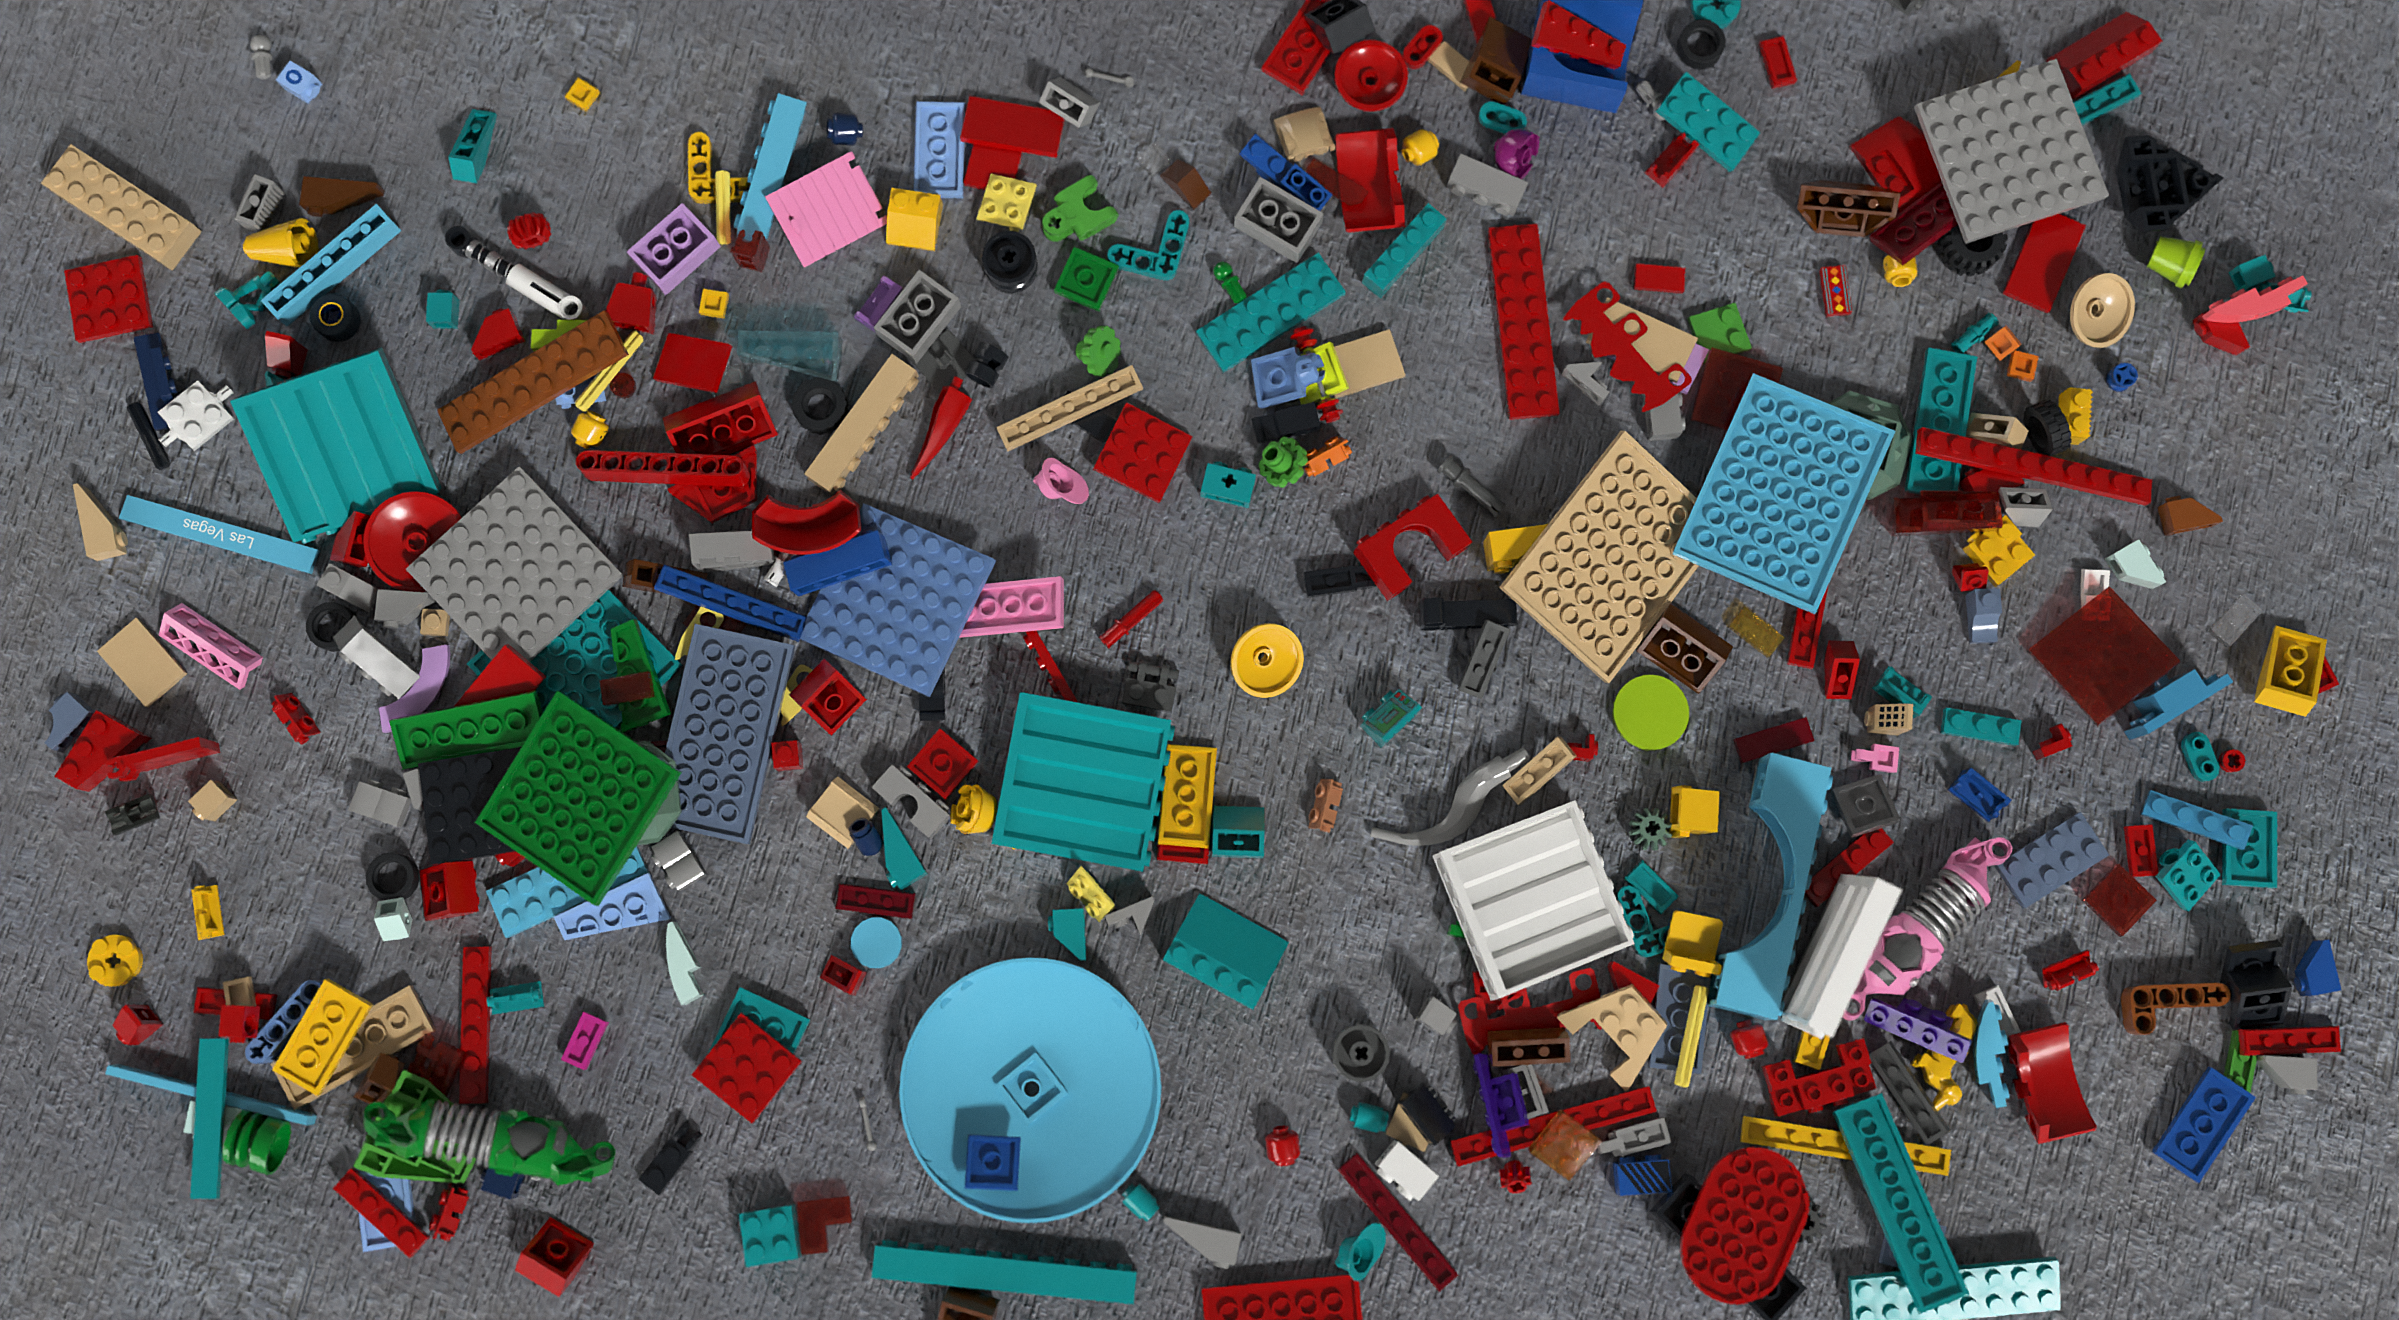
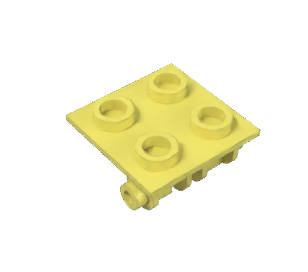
M991 174L977 220L1010 227L1009 231L1019 232V230H1023L1037 184Z
M1082 866L1078 868L1066 883L1070 893L1075 898L1080 899L1085 905L1087 913L1091 917L1096 918L1098 922L1115 909L1114 901L1103 892L1104 890L1099 887L1095 879Z

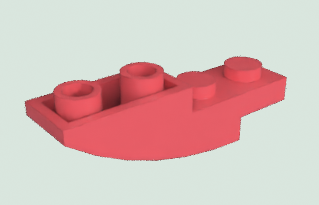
M2302 275L2294 280L2290 276L2277 283L2279 287L2274 290L2268 287L2258 292L2256 288H2253L2246 292L2243 288L2230 295L2231 300L2224 302L2221 299L2209 305L2210 311L2202 317L2206 321L2224 323L2259 319L2276 313L2291 304L2288 295L2297 292L2308 283Z

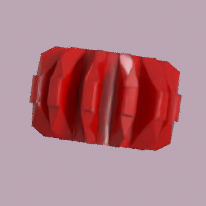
M531 212L530 214L524 213L521 216H515V219L510 220L507 226L509 240L519 249L523 248L526 250L542 246L544 242L550 240L551 227L542 213L536 214Z

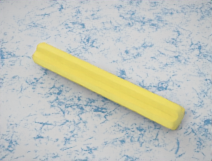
M632 331L623 344L629 355L602 370L594 377L575 401L578 409L586 412L643 342L644 339L640 333Z
M1694 986L1674 1084L1677 1086L1688 1087L1690 1084L1709 988L1705 986Z

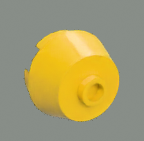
M977 784L973 786L963 785L958 790L961 796L957 805L952 804L950 822L955 824V829L960 830L962 834L987 832L996 818V798Z

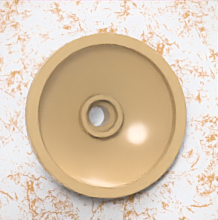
M2099 273L2088 278L2079 287L2071 304L2070 322L2074 334L2082 343L2091 347L2102 348L2116 343L2124 336L2131 325L2135 311V299L2130 285L2119 275Z

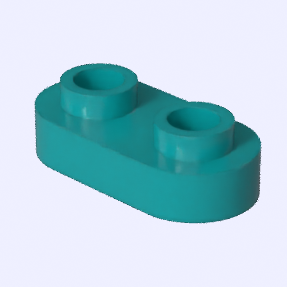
M1496 102L1485 103L1478 115L1479 121L1484 127L1503 134L1513 129H1525L1527 125V118L1523 112ZM1492 114L1495 119L1490 120L1486 115ZM1515 122L1518 126L1513 128L1509 123Z
M2193 732L2184 736L2181 741V748L2192 776L2200 782L2215 779L2219 774V764L2208 737L2201 732ZM2196 740L2201 744L2199 749L2195 746ZM2205 764L2210 768L2208 773L2204 770Z

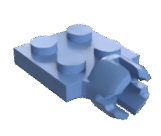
M1296 347L1251 359L1257 404L1262 409L1306 397V387L1322 381L1325 377V370L1320 372L1317 370L1324 367L1321 357L1313 352L1301 356L1299 348Z

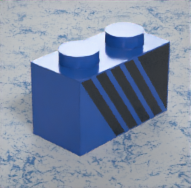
M1661 1154L1645 1155V1160L1635 1161V1156L1619 1157L1620 1162L1613 1163L1616 1195L1626 1196L1672 1192L1669 1160L1661 1159Z

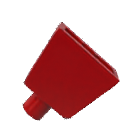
M633 272L631 284L620 282L616 284L605 310L609 313L615 327L654 334L656 294L652 289L646 287L647 275Z

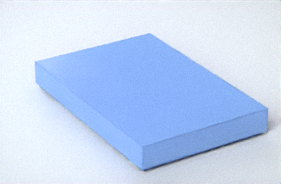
M365 1171L360 1172L416 1223L410 1179L384 1178L374 1176ZM359 1213L363 1252L395 1247L387 1237Z

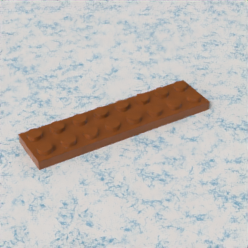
M603 310L437 409L456 452L462 454L629 354L609 313Z

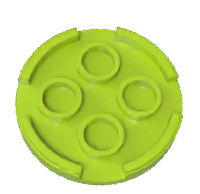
M1643 675L1630 680L1620 689L1613 702L1612 717L1617 732L1628 743L1641 750L1655 751L1672 745L1682 736L1689 721V706L1684 693L1674 682L1658 675Z

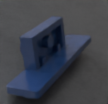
M159 333L135 336L134 343L155 431L169 429L167 422L158 414V411L175 399L174 393L178 392L175 379L170 378L168 371L172 369L170 357L164 353Z

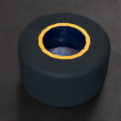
M335 293L325 294L313 303L309 313L313 328L327 340L334 342L346 341L353 337L361 323L357 307L343 295Z

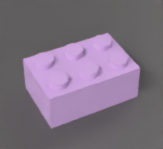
M681 203L632 246L627 253L632 261L666 296L721 246L713 234Z

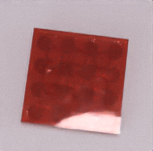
M2110 586L2028 649V652L2097 727L2180 664V660Z

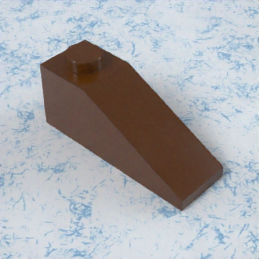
M303 176L299 205L309 215L322 217L323 214L333 215L382 197L385 191L377 182Z
M638 559L626 562L622 587L663 593L654 590L663 564ZM673 567L707 580L708 573Z

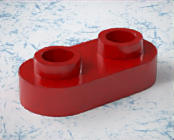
M1434 25L1424 26L1405 47L1402 57L1408 68H1421L1441 45L1443 35L1438 27ZM1432 38L1434 42L1428 43L1425 39ZM1415 55L1418 57V60L1414 61L1410 56Z

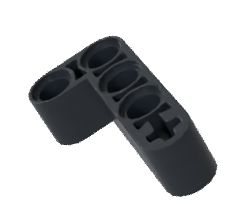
M1443 598L1422 599L1419 603L1420 630L1479 629L1482 628L1485 619L1506 627L1518 625L1517 605L1512 599L1444 602Z

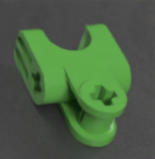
M1093 175L1084 177L1054 197L1058 207L1049 211L1043 218V232L1048 240L1058 242L1074 232L1080 240H1085L1116 222L1119 214L1115 208L1108 206L1099 211H1094L1084 205L1086 198L1097 189L1098 181ZM1051 224H1055L1056 226H1059V228L1056 229L1054 226L1051 227Z

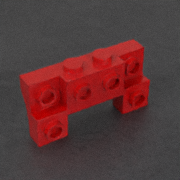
M1864 1038L1835 1045L1841 1065L1795 1077L1790 1059L1761 1066L1767 1083L1774 1116L1779 1117L1800 1110H1808V1113L1823 1110V1105L1832 1103L1833 1106L1848 1103L1847 1098L1877 1089L1869 1066L1872 1063Z

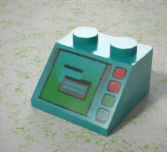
M1400 689L1395 693L1390 690L1380 699L1382 705L1375 710L1372 707L1361 717L1364 722H1362L1360 727L1380 748L1422 709L1416 701Z

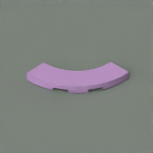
M449 645L422 649L420 678L399 700L379 708L383 733L392 732L390 720L424 713L435 703L441 694L440 691L449 672Z

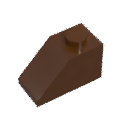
M380 1053L371 1064L353 1097L369 1104L373 1102L382 1103L393 1091L405 1063L399 1061L392 1054Z

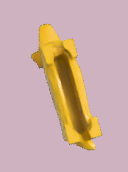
M1966 1004L1950 1005L1945 1012L1948 1017L1954 1019L1949 1030L1972 1040L1977 1030V1019L1969 1012ZM1928 1049L1927 1053L1923 1055L1918 1053L1910 1065L1914 1068L1920 1067L1925 1082L1937 1091L1932 1103L1938 1111L1945 1105L1952 1106L1957 1104L1962 1097V1091L1951 1076V1069L1956 1061Z

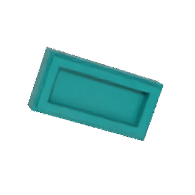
M1643 860L1623 878L1630 886L1635 887L1639 891L1640 896L1660 915L1679 897Z

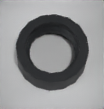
M1700 19L1689 23L1677 41L1679 58L1685 65L1693 69L1703 70L1712 67L1718 62L1725 49L1726 38L1724 32L1716 23L1710 20ZM1694 33H1704L1710 36L1715 43L1714 52L1707 57L1693 54L1687 45L1689 36Z
M326 602L316 606L309 613L306 621V633L310 641L317 647L331 652L340 650L335 641L329 642L320 636L319 624L325 615L333 612L344 616L347 623L356 616L348 607L336 602Z
M393 852L384 853L376 857L368 866L365 875L366 885L370 893L381 900L402 897L404 900L415 892L420 880L419 869L415 862L408 856ZM388 863H400L407 871L406 884L397 892H386L379 885V872Z

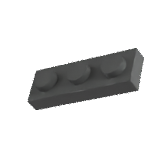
M1485 619L1457 687L1459 691L1482 699L1511 630L1510 628Z

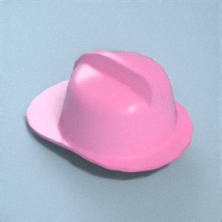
M1055 458L1044 460L1042 470L1033 479L1041 493L1049 499L1064 498L1074 504H1082L1088 499L1089 489L1083 477Z

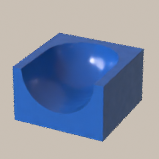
M1548 0L1539 1L1532 34V40L1534 37L1542 5L1544 2ZM1550 0L1625 44L1626 48L1621 66L1611 69L1590 63L1584 58L1575 59L1569 57V54L1554 53L1548 51V48H1536L1530 45L1521 95L1616 113L1627 90L1628 82H1625L1627 63L1643 0Z

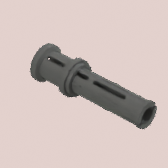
M1452 454L1437 470L1438 473H1443L1452 480L1455 487L1459 488L1461 486L1495 517L1506 506L1505 503L1501 502L1470 475V469L1463 468L1456 462Z

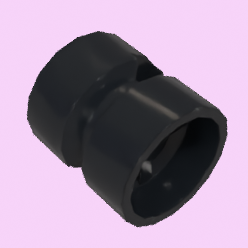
M980 342L974 353L976 359L970 361L964 374L972 381L991 389L999 377L997 371L1003 370L1009 357L1000 349L988 343Z

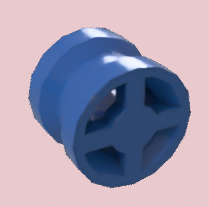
M2121 363L2108 372L2106 383L2113 391H2124L2137 381V370L2129 363Z

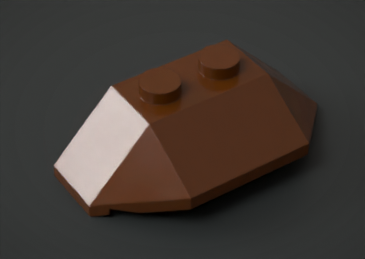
M1818 180L1801 184L1797 209L1815 233L1865 237L1888 221L1890 222L1896 218L1900 193L1871 184Z

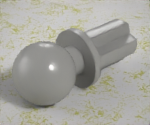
M256 35L250 42L251 48L255 52L251 56L252 60L255 61L257 78L267 79L271 77L270 61L272 60V54L268 53L271 49V42L264 35Z
M1642 81L1635 88L1637 93L1647 103V108L1653 106L1655 118L1665 120L1655 112L1662 103L1660 100L1662 94H1658L1647 81Z

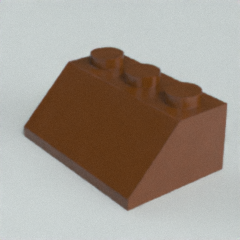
M1670 603L1645 637L1637 652L1697 694H1700L1725 663L1733 646Z

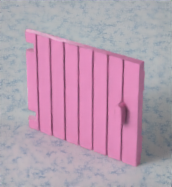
M852 151L765 196L803 268L887 224V215L878 219L875 213L880 211L882 206L860 165L851 169L848 163L856 158Z

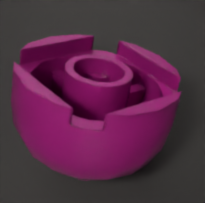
M1513 129L1505 133L1502 138L1497 139L1493 148L1497 167L1505 173L1523 179L1533 166L1532 163H1529L1532 155L1537 156L1539 136L1525 129Z

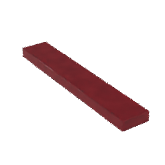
M1357 1152L1337 1169L1438 1292L1458 1276V1273Z

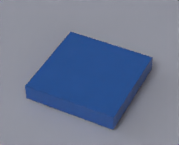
M968 1135L964 1188L1018 1191L1021 1137Z

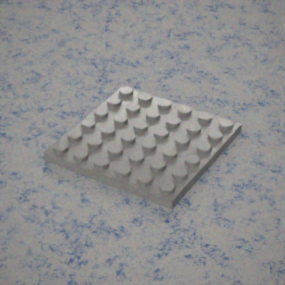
M2057 59L1939 96L1914 106L1965 244L2100 201L2109 196Z
M520 466L406 568L412 577L491 660L508 643L529 662L624 576Z

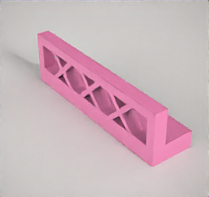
M183 603L168 610L163 615L159 631L160 637L239 690L245 687L249 672L262 663L263 657ZM170 626L176 630L179 637L169 632ZM189 639L196 643L199 650L192 647ZM209 653L216 656L219 664L215 663L212 660ZM230 667L240 672L239 677L233 675Z

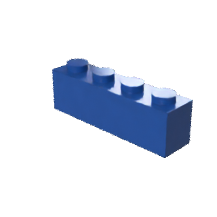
M878 530L864 531L861 533V536L850 539L848 542L829 551L806 555L797 554L792 556L791 560L783 562L790 590L797 596H802L892 565L886 539Z

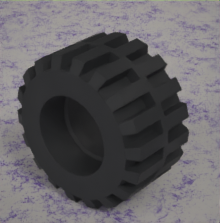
M1956 225L1938 239L1937 245L1941 246L1938 249V254L1943 255L1941 259L1943 264L1948 263L1950 265L1948 267L1949 270H1958V275L1962 276L1965 272L1967 276H1973L1975 273L1980 275L1985 270L1987 271L2002 257L2007 247L2005 242L2008 240L2007 234L2000 232L1980 239L1983 247L1982 252H1973L1964 245L1960 228Z

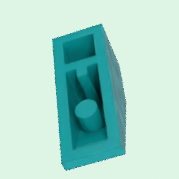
M476 109L471 110L448 156L454 180L478 182L485 168L497 118L496 113Z
M885 807L881 812L886 868L889 871L886 877L893 888L898 886L899 889L903 890L928 873L891 812Z

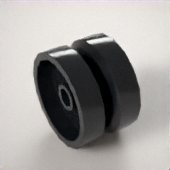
M1004 231L997 233L988 240L983 248L982 261L986 278L990 284L1001 292L1011 294L1021 292L1031 286L1037 277L1038 263L1034 245L1029 238L1019 232Z

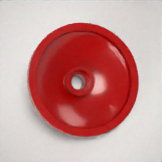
M1365 40L1357 42L1341 54L1336 64L1335 84L1339 94L1348 104L1363 111H1380L1392 106L1401 98L1407 86L1408 69L1404 58L1394 47L1382 41ZM1369 79L1373 80L1374 84L1368 85L1366 81Z

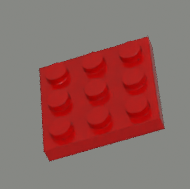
M139 255L64 270L75 340L77 342L83 343L153 327L143 263Z
M1126 402L1092 470L1160 503L1193 436Z
M740 1013L692 1073V1076L753 1124L803 1061L744 1013Z

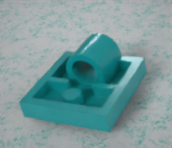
M2188 839L2180 849H2169L2161 855L2159 862L2163 868L2156 875V878L2179 907L2189 912L2221 874L2198 844Z

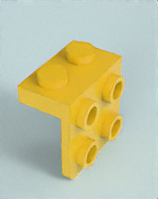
M1680 910L1674 911L1662 959L1671 965L1670 969L1686 972V969L1695 970V974L1703 977H1710L1711 974L1720 975L1722 965L1715 961L1723 922L1718 918Z

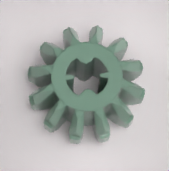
M1649 808L1643 809V815L1636 812L1634 816L1637 821L1632 820L1629 822L1631 827L1636 828V830L1629 832V836L1637 835L1638 837L1633 843L1637 845L1642 841V850H1647L1649 845L1653 851L1658 850V844L1662 847L1666 846L1667 842L1664 837H1672V833L1666 831V829L1671 827L1672 823H1664L1668 815L1663 814L1658 817V808H1655L1652 814ZM1649 823H1651L1650 827L1654 826L1656 829L1652 836L1650 835L1651 832L1647 833L1645 830Z

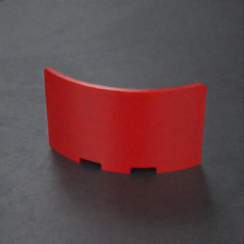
M1394 128L1337 133L1335 135L1337 170L1346 232L1405 227L1400 182L1398 183L1397 174L1394 175V171L1399 170L1397 137Z
M841 490L825 501L812 504V507L799 508V505L787 504L767 495L752 511V538L768 548L789 554H815L829 551L848 542L861 531L859 504Z
M2063 1022L2008 1035L2009 1063L2015 1065L2017 1078L2013 1079L2018 1099H2024L2028 1114L2024 1117L2037 1143H2046L2095 1131L2097 1125L2085 1104L2073 1068L2068 1024Z

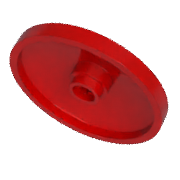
M415 491L390 497L374 510L367 521L363 538L366 559L375 574L388 585L402 591L427 592L406 568L454 526L462 516L448 501L431 493Z

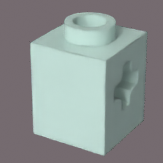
M404 898L378 901L374 921L383 941L409 937L412 917Z

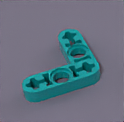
M1182 210L1170 213L1158 253L1123 244H1115L1108 250V261L1119 265L1120 270L1164 281L1173 279L1178 271L1189 230L1188 215ZM1182 218V223L1184 224H1180L1178 234L1174 233L1175 223L1172 221ZM1176 240L1180 246L1176 251H1169L1165 246L1166 242ZM1118 251H1121L1123 257L1130 259V254H1133L1132 265H1128V259L1125 258L1115 261V256L1113 255H1117ZM1141 256L1146 257L1150 263L1146 268H1139L1135 263L1136 259ZM1167 256L1171 258L1170 268L1173 270L1163 273L1161 267L1165 266Z
M1633 886L1620 888L1616 892L1615 897L1623 907V917L1626 924L1633 931V941L1635 944L1632 946L1637 955L1644 958L1663 953L1666 944L1663 940V934L1669 930L1670 925L1653 930L1639 891ZM1625 890H1627L1628 894L1633 893L1634 898L1631 899V904L1633 907L1638 905L1639 910H1633L1626 914L1625 909H1630L1627 901L1623 902L1621 898L1625 895ZM1634 914H1638L1643 918L1644 923L1640 929H1635L1630 924V918ZM1657 934V940L1662 949L1659 950L1658 945L1651 946L1649 953L1646 950L1640 949V945L1643 944L1642 939L1645 938L1646 942L1656 940L1653 935Z

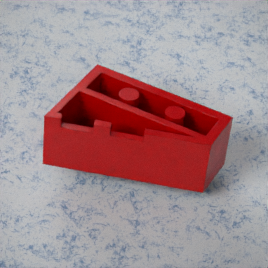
M96 710L54 777L75 789L90 792L108 776L107 773L114 771L116 765L112 767L106 766V760L132 754L143 743L146 744L152 738L116 717Z

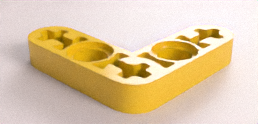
M696 132L688 140V191L696 203H716V179L712 178V143L707 134ZM699 140H703L704 144H706L702 145L703 156L699 155V150L694 145L698 144ZM699 162L707 165L706 171L701 174L694 172V166ZM748 177L730 178V187L732 188L730 203L741 202L743 189H747L748 185H751V183L747 182ZM711 185H714L713 192L715 196H712L710 192L712 190ZM735 185H738L739 189H740V190H743V191H738L739 196H736L737 190H736ZM700 186H703L704 190L707 191L702 192V196H698L694 192L698 191Z

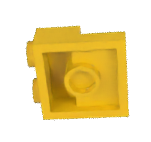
M1996 515L1985 524L1988 529L1983 533L1977 531L1966 540L1969 544L1962 549L1974 563H1978L1980 567L1986 566L1988 568V580L1994 587L2000 585L2035 556L2033 551L2021 539L2020 535L2022 533L2007 515L2001 518Z

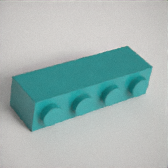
M1428 203L1366 271L1362 284L1381 299L1444 229L1447 218Z

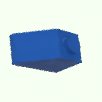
M2330 940L2312 941L2294 970V985L2297 991H2299L2300 996H2314L2341 991Z

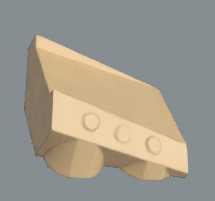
M836 777L809 810L806 817L849 849L854 843L850 837V825L859 818H866L868 821H871L880 808L842 779Z

